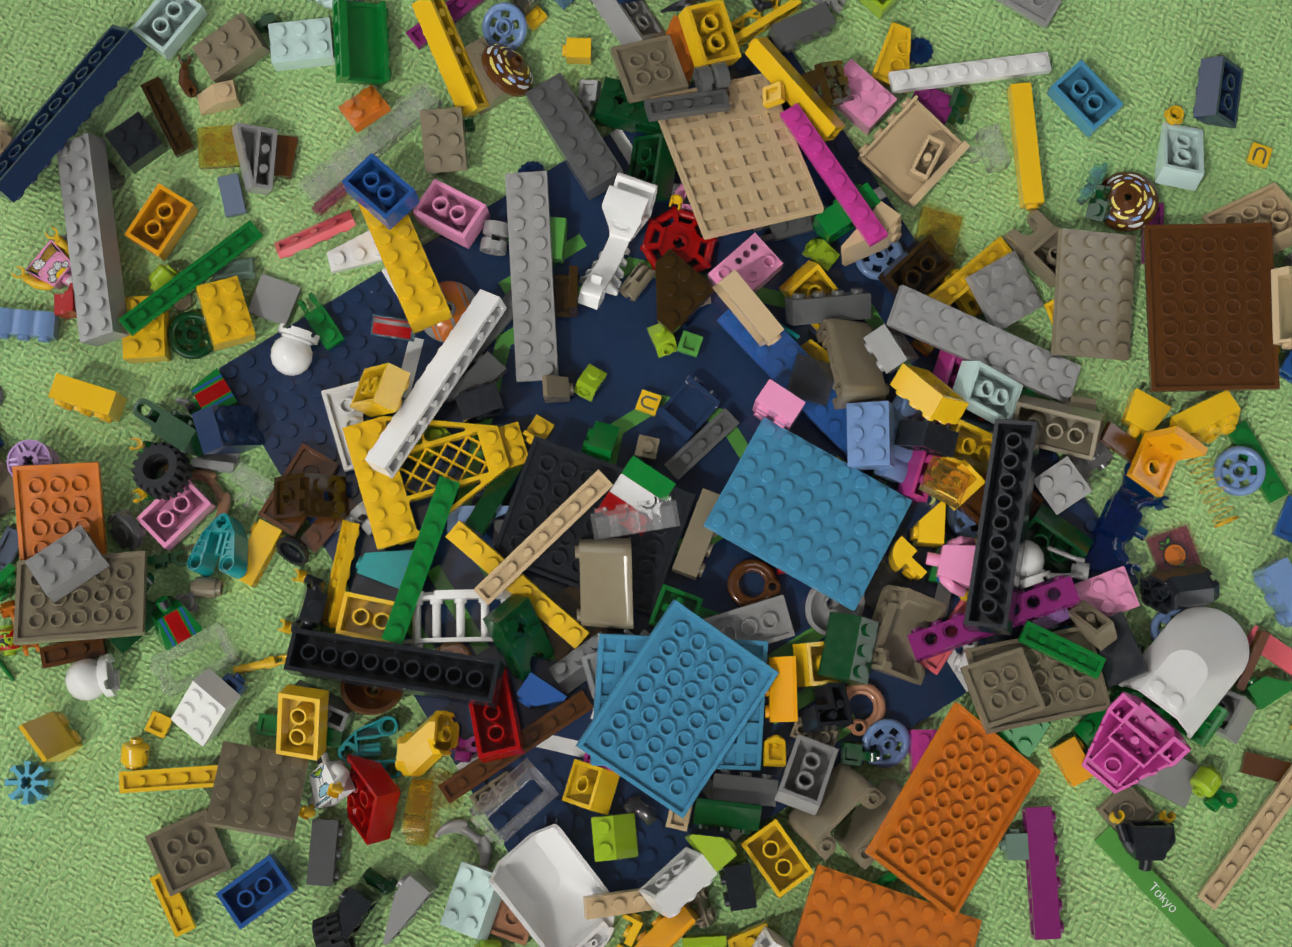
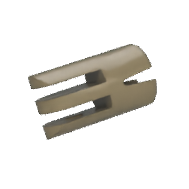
M639 261L619 287V292L625 298L630 297V301H636L656 275V271Z

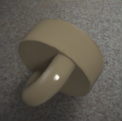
M188 294L173 307L182 312L189 310L193 304L192 296Z

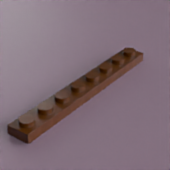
M583 690L521 730L525 748L524 754L594 708ZM524 754L485 763L477 759L438 785V787L450 804Z

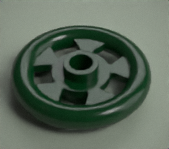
M187 311L181 313L169 325L167 332L169 345L176 354L183 358L200 359L214 350L209 332L203 333L200 328L201 325H206L202 312ZM194 319L195 325L186 327L185 321ZM176 330H183L182 338H176ZM196 333L197 337L195 339H191L189 337V334ZM205 339L208 343L204 348H201L198 344ZM184 343L193 346L192 350L183 349Z

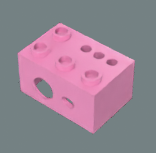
M754 233L708 273L707 281L714 287L729 273L736 270L752 291L756 293L781 271L783 262Z

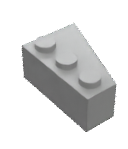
M236 122L231 129L246 192L268 195L273 187L278 130Z

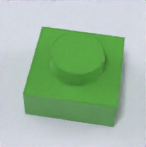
M683 331L677 352L697 358L703 337Z

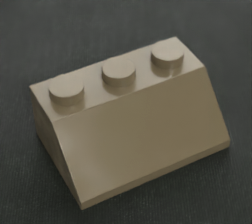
M484 37L465 46L490 105L479 112L480 115L514 97L499 89L486 74L481 60L482 52L488 46Z

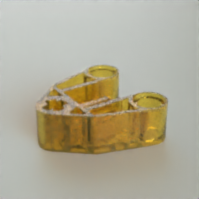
M412 778L402 822V834L406 835L405 845L428 846L434 780Z

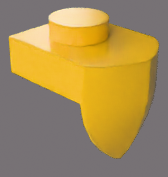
M772 735L763 743V766L785 767L786 741L779 735Z

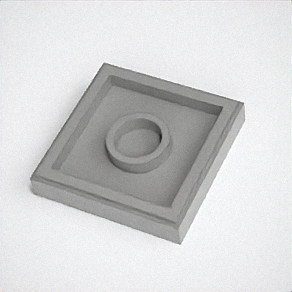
M262 274L248 307V312L277 324L284 323L286 324L285 327H287L302 288Z

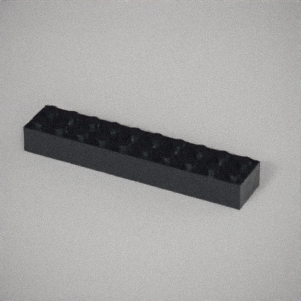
M995 419L964 618V626L968 631L1012 636L1042 432L1038 422Z
M293 628L284 670L291 675L497 708L505 664L501 660Z

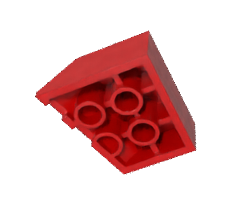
M349 754L347 755V763L351 764L349 775L356 790L347 796V818L366 845L388 840L394 826L395 813L397 812V804L401 794L400 788L394 783L380 763Z

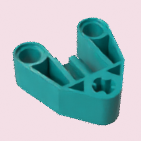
M226 513L219 514L203 530L187 560V568L208 577L214 572L220 556L219 570L233 578H242L246 574L248 567V538L242 523Z
M387 716L356 729L339 747V758L351 766V764L347 763V755H344V751L348 750V746H350V750L353 749L354 754L352 755L370 757L382 755L380 742L360 745V740L395 735L400 730L398 719ZM387 720H392L395 724L392 732H387L384 728ZM396 759L372 760L380 763L391 779L399 778L402 775L401 771H398L396 775H392L388 771L389 765L395 763Z

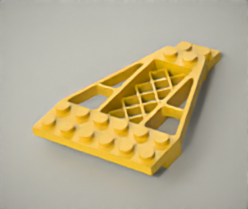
M381 416L342 428L378 550L417 540L420 531L417 530L410 503L433 496L436 486L428 482L433 471L447 479L459 482V488L481 482L452 505L450 515L498 476L510 468L524 465L528 455L518 422L498 427L494 425L432 420L428 426L462 428L465 431L433 441H426L423 433L421 436L422 443L414 446L407 457L417 462L412 473L400 467L395 476L390 478L373 470L365 458L378 441L381 433L386 429V424L391 422L392 417ZM478 435L479 441L472 438V436ZM464 439L460 448L451 444L452 442ZM467 440L478 444L473 455L463 450ZM444 445L440 453L431 450L432 448ZM447 446L457 450L453 460L442 456ZM481 447L485 461L476 457ZM423 451L419 460L410 456L411 454ZM427 451L437 456L432 467L422 462ZM460 453L471 457L466 468L456 463ZM440 458L450 463L445 474L435 469ZM473 460L484 464L479 475L469 470ZM420 464L430 469L425 480L415 475ZM453 466L464 470L459 480L448 476ZM486 467H488L489 472L484 473ZM400 471L410 475L405 485ZM466 473L473 475V477L463 479ZM412 478L423 482L418 493L407 488ZM426 484L433 488L423 491ZM406 491L412 493L413 495L407 496Z

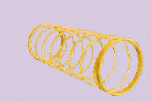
M1237 515L1225 518L1227 520L1215 524L1214 528L1220 527L1224 524L1238 519L1239 516Z

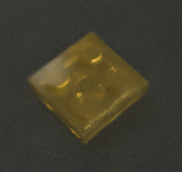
M234 125L197 128L199 168L201 170L240 167L231 129Z
M923 206L920 211L914 241L920 235L930 234L946 254L952 258L955 253L962 217Z
M932 456L919 490L957 509L961 504L971 475Z

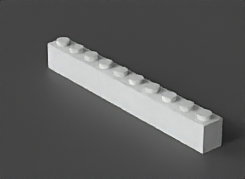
M480 289L472 299L471 304L461 315L454 329L450 331L448 338L438 349L431 363L427 365L426 370L415 383L410 394L404 399L400 409L381 433L374 447L368 452L365 460L373 470L390 478L395 476L506 311L507 307L499 296Z

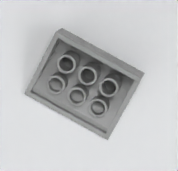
M420 869L404 875L396 884L399 889L394 895L383 940L385 945H388L401 933L439 887Z

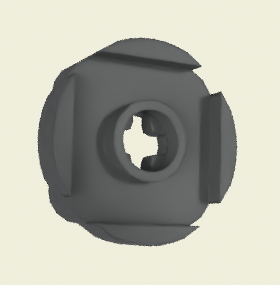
M128 509L118 510L108 516L107 525L111 523L112 527L109 530L110 535L121 548L125 549L128 547L130 548L129 551H134L142 545L143 537L146 535L145 529L138 525Z

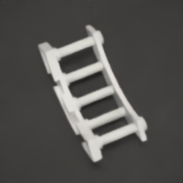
M473 589L434 590V592L425 593L421 591L412 616V639H405L403 644L423 648V644L493 642L483 621V618L489 614V605ZM504 590L494 600H501L502 603L512 594L508 590ZM443 600H454V604H456V637L441 638V604H443ZM467 600H479V603H481V637H465V603H467ZM424 601H430V604H432V638L421 639V605H423Z

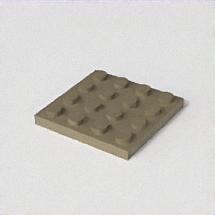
M223 741L205 825L293 840L309 759L276 754V750Z

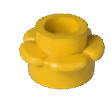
M1176 105L1169 107L1164 112V117L1167 119L1166 122L1170 125L1181 124L1183 122L1184 110Z

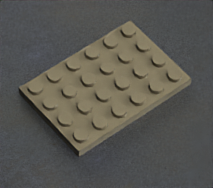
M1065 228L1058 229L1051 355L1129 360L1136 236Z
M133 551L103 554L110 566L55 603L45 594L26 565V560L17 561L13 643L15 645L145 635L147 552Z
M1078 627L1053 631V633L1097 654L1095 646L1085 638ZM1018 639L965 649L969 665L1022 647L1046 706L1044 710L986 729V735L1105 711L1111 704L1102 670L1099 678L1094 679L1018 642Z

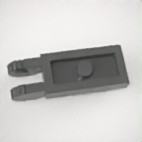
M810 216L754 228L753 231L759 232L769 229L771 234L759 236L765 243L812 232L813 226Z

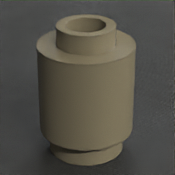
M197 576L195 581L191 582V593H194L195 598H217V596H222L223 580L217 577Z

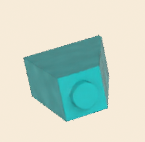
M413 550L364 553V556H360L357 561V573L399 589Z

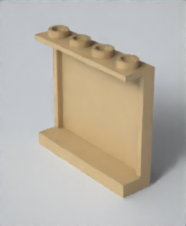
M917 95L913 99L908 97L901 104L902 111L899 114L894 112L888 118L887 122L889 125L884 130L880 127L873 135L875 140L870 145L866 142L858 151L861 155L857 158L910 209L923 198L970 147L965 140L961 142L917 100ZM927 135H932L946 144L928 180L925 183H921L908 176L906 172L912 160H914L923 138Z
M1292 266L1271 269L1273 344L1282 346V349H1292Z

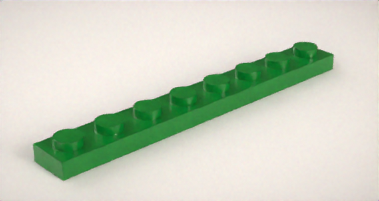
M249 220L120 317L118 322L133 337L194 291L196 286L203 284L263 238L262 233Z
M442 476L439 477L381 639L396 644H403L459 488V482Z

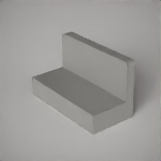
M240 453L204 454L203 458L199 456L192 458L191 465L195 469L237 474Z

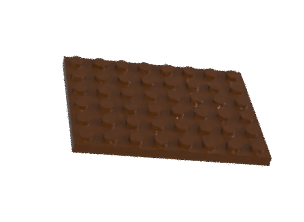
M1272 223L1144 225L1143 240L1150 392L1279 390L1278 345L1273 344L1271 269H1274Z

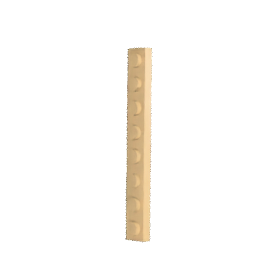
M598 469L473 590L489 605L604 495L613 484Z
M1292 764L1196 896L1214 910L1217 909L1292 806Z

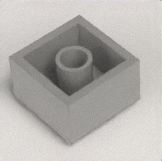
M1070 455L1037 476L1034 480V484L1056 515L1094 490Z

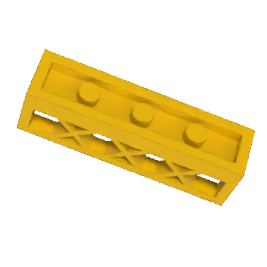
M771 0L772 3L776 2V4H772V9L774 10L767 15L761 16V12L753 8L732 21V28L740 30L734 34L738 47L771 28L772 24L784 20L799 11L802 4L801 0H789L781 6H777L779 0ZM752 18L757 20L749 26L744 27V21L746 19Z

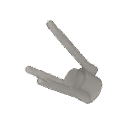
M1048 546L1047 549L1077 562L1076 564L1072 563L1071 573H1050L1049 577L1055 578L1065 575L1075 579L1088 580L1090 563H1085V558L1077 557Z

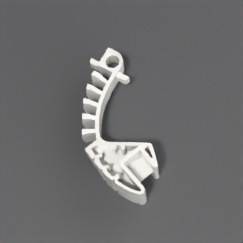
M621 172L617 173L614 186L609 185L602 203L610 236L604 250L599 254V260L593 261L592 268L588 269L586 275L579 279V283L583 285L580 290L578 303L597 310L604 300L605 293L618 295L619 290L617 288L620 287L621 281L617 277L623 278L624 272L619 266L626 267L627 261L623 257L624 254L629 256L630 250L627 248L629 242L635 238L651 217L658 189L657 185Z

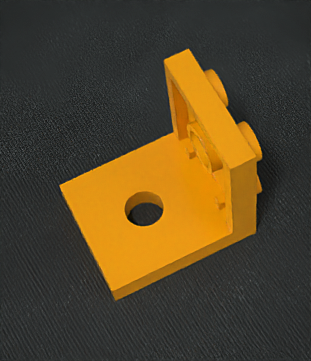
M1179 426L1146 432L1142 437L1127 476L1154 496L1162 497L1176 462L1205 456L1208 448ZM1150 463L1153 464V473L1150 471Z

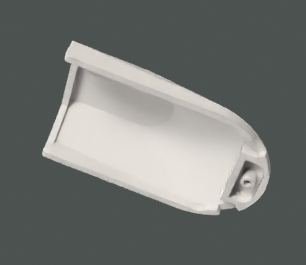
M1195 607L1184 610L1173 617L1144 652L1143 657L1149 672L1119 684V686L1122 688L1126 686L1143 693L1176 718L1187 732V737L1191 739L1245 670L1249 660L1247 637L1241 626L1232 617L1220 610L1209 607Z
M557 824L532 832L498 861L488 882L539 947H604L607 944L614 930V916L586 920L584 918L583 896L609 893V891Z

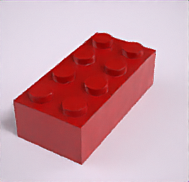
M505 666L497 708L468 703L478 758L483 763L525 753L510 670Z

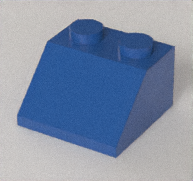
M533 673L529 674L516 693L520 696L518 701L529 708L532 705L538 707L563 702L568 699L566 695Z

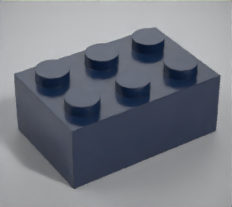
M211 405L192 414L203 454H239L262 445L251 406Z

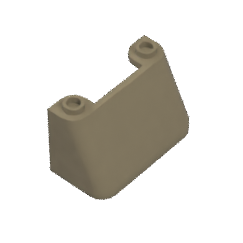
M829 318L822 321L816 332L818 343H822V347L827 349L835 381L832 386L833 390H836L837 398L832 400L834 410L845 409L846 403L885 401L886 396L889 395L888 384L884 382L882 371L876 364L877 358L874 354H870L864 346L866 343L864 337L874 331L873 327L867 322Z
M631 538L579 539V545H575V558H579L581 596V609H577V621H581V626L633 629Z
M893 585L885 586L880 593L872 620L879 622L870 669L921 686L925 677V668L922 664L917 663L907 635L911 634L913 629L919 627L926 629L930 623L942 620L947 604L910 588Z
M840 763L831 771L816 815L794 808L788 816V824L826 861L836 850V841L830 832L859 802L868 809H875L887 798L852 766Z
M885 779L876 786L887 798L879 807L868 809L860 803L835 829L833 834L836 843L865 870L874 861L873 858L865 853L870 844L868 841L876 834L903 789V786L892 779Z

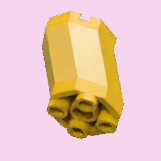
M436 710L414 732H406L404 736H400L397 739L396 770L401 771L403 776L420 777L442 756H450L452 754L450 750L457 747L459 739L458 722H454L452 717H455L454 713Z

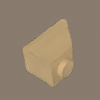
M233 80L212 84L197 95L202 116L242 107L238 87Z

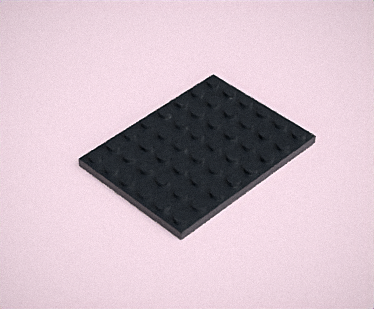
M535 435L494 549L506 558L598 469L614 485L624 468ZM674 487L668 497L661 502L660 509L650 524L649 516L645 512H637L632 518L633 525L639 529L647 527L641 536L639 533L632 532L617 522L625 521L628 518V508H625L627 516L624 519H618L612 513L615 520L598 510L609 493V489L526 568L529 571L580 589L579 558H575V545H579V539L631 538L633 609L652 615L696 494ZM656 496L654 497L655 502L652 506L647 507L642 502L640 504L646 509L653 508L657 503ZM638 514H644L647 517L645 526L640 527L635 524L634 519Z

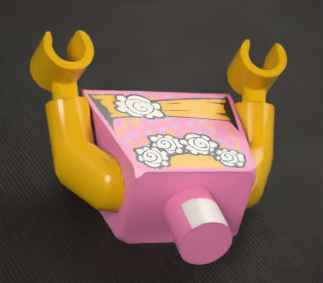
M51 226V228L55 230V234L50 236L45 231L46 237L51 240L25 270L20 266H15L21 270L19 276L11 273L14 278H22L23 282L37 290L51 291L54 288L61 290L64 285L69 287L70 283H73L68 242L63 236L58 235V231L54 226Z

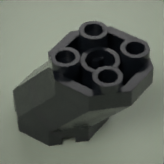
M1197 563L1187 567L1156 570L1140 580L1141 600L1144 605L1150 606L1164 615L1173 610L1204 607L1219 598V583L1216 579L1214 581L1211 579L1210 575L1212 573L1208 568Z

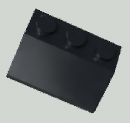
M362 883L352 884L351 887L345 888L338 898L341 900L338 910L342 935L346 940L357 933L381 898Z

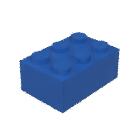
M373 153L342 180L346 192L389 230L420 202L416 190Z
M273 853L218 891L216 895L241 930L295 892L298 887Z

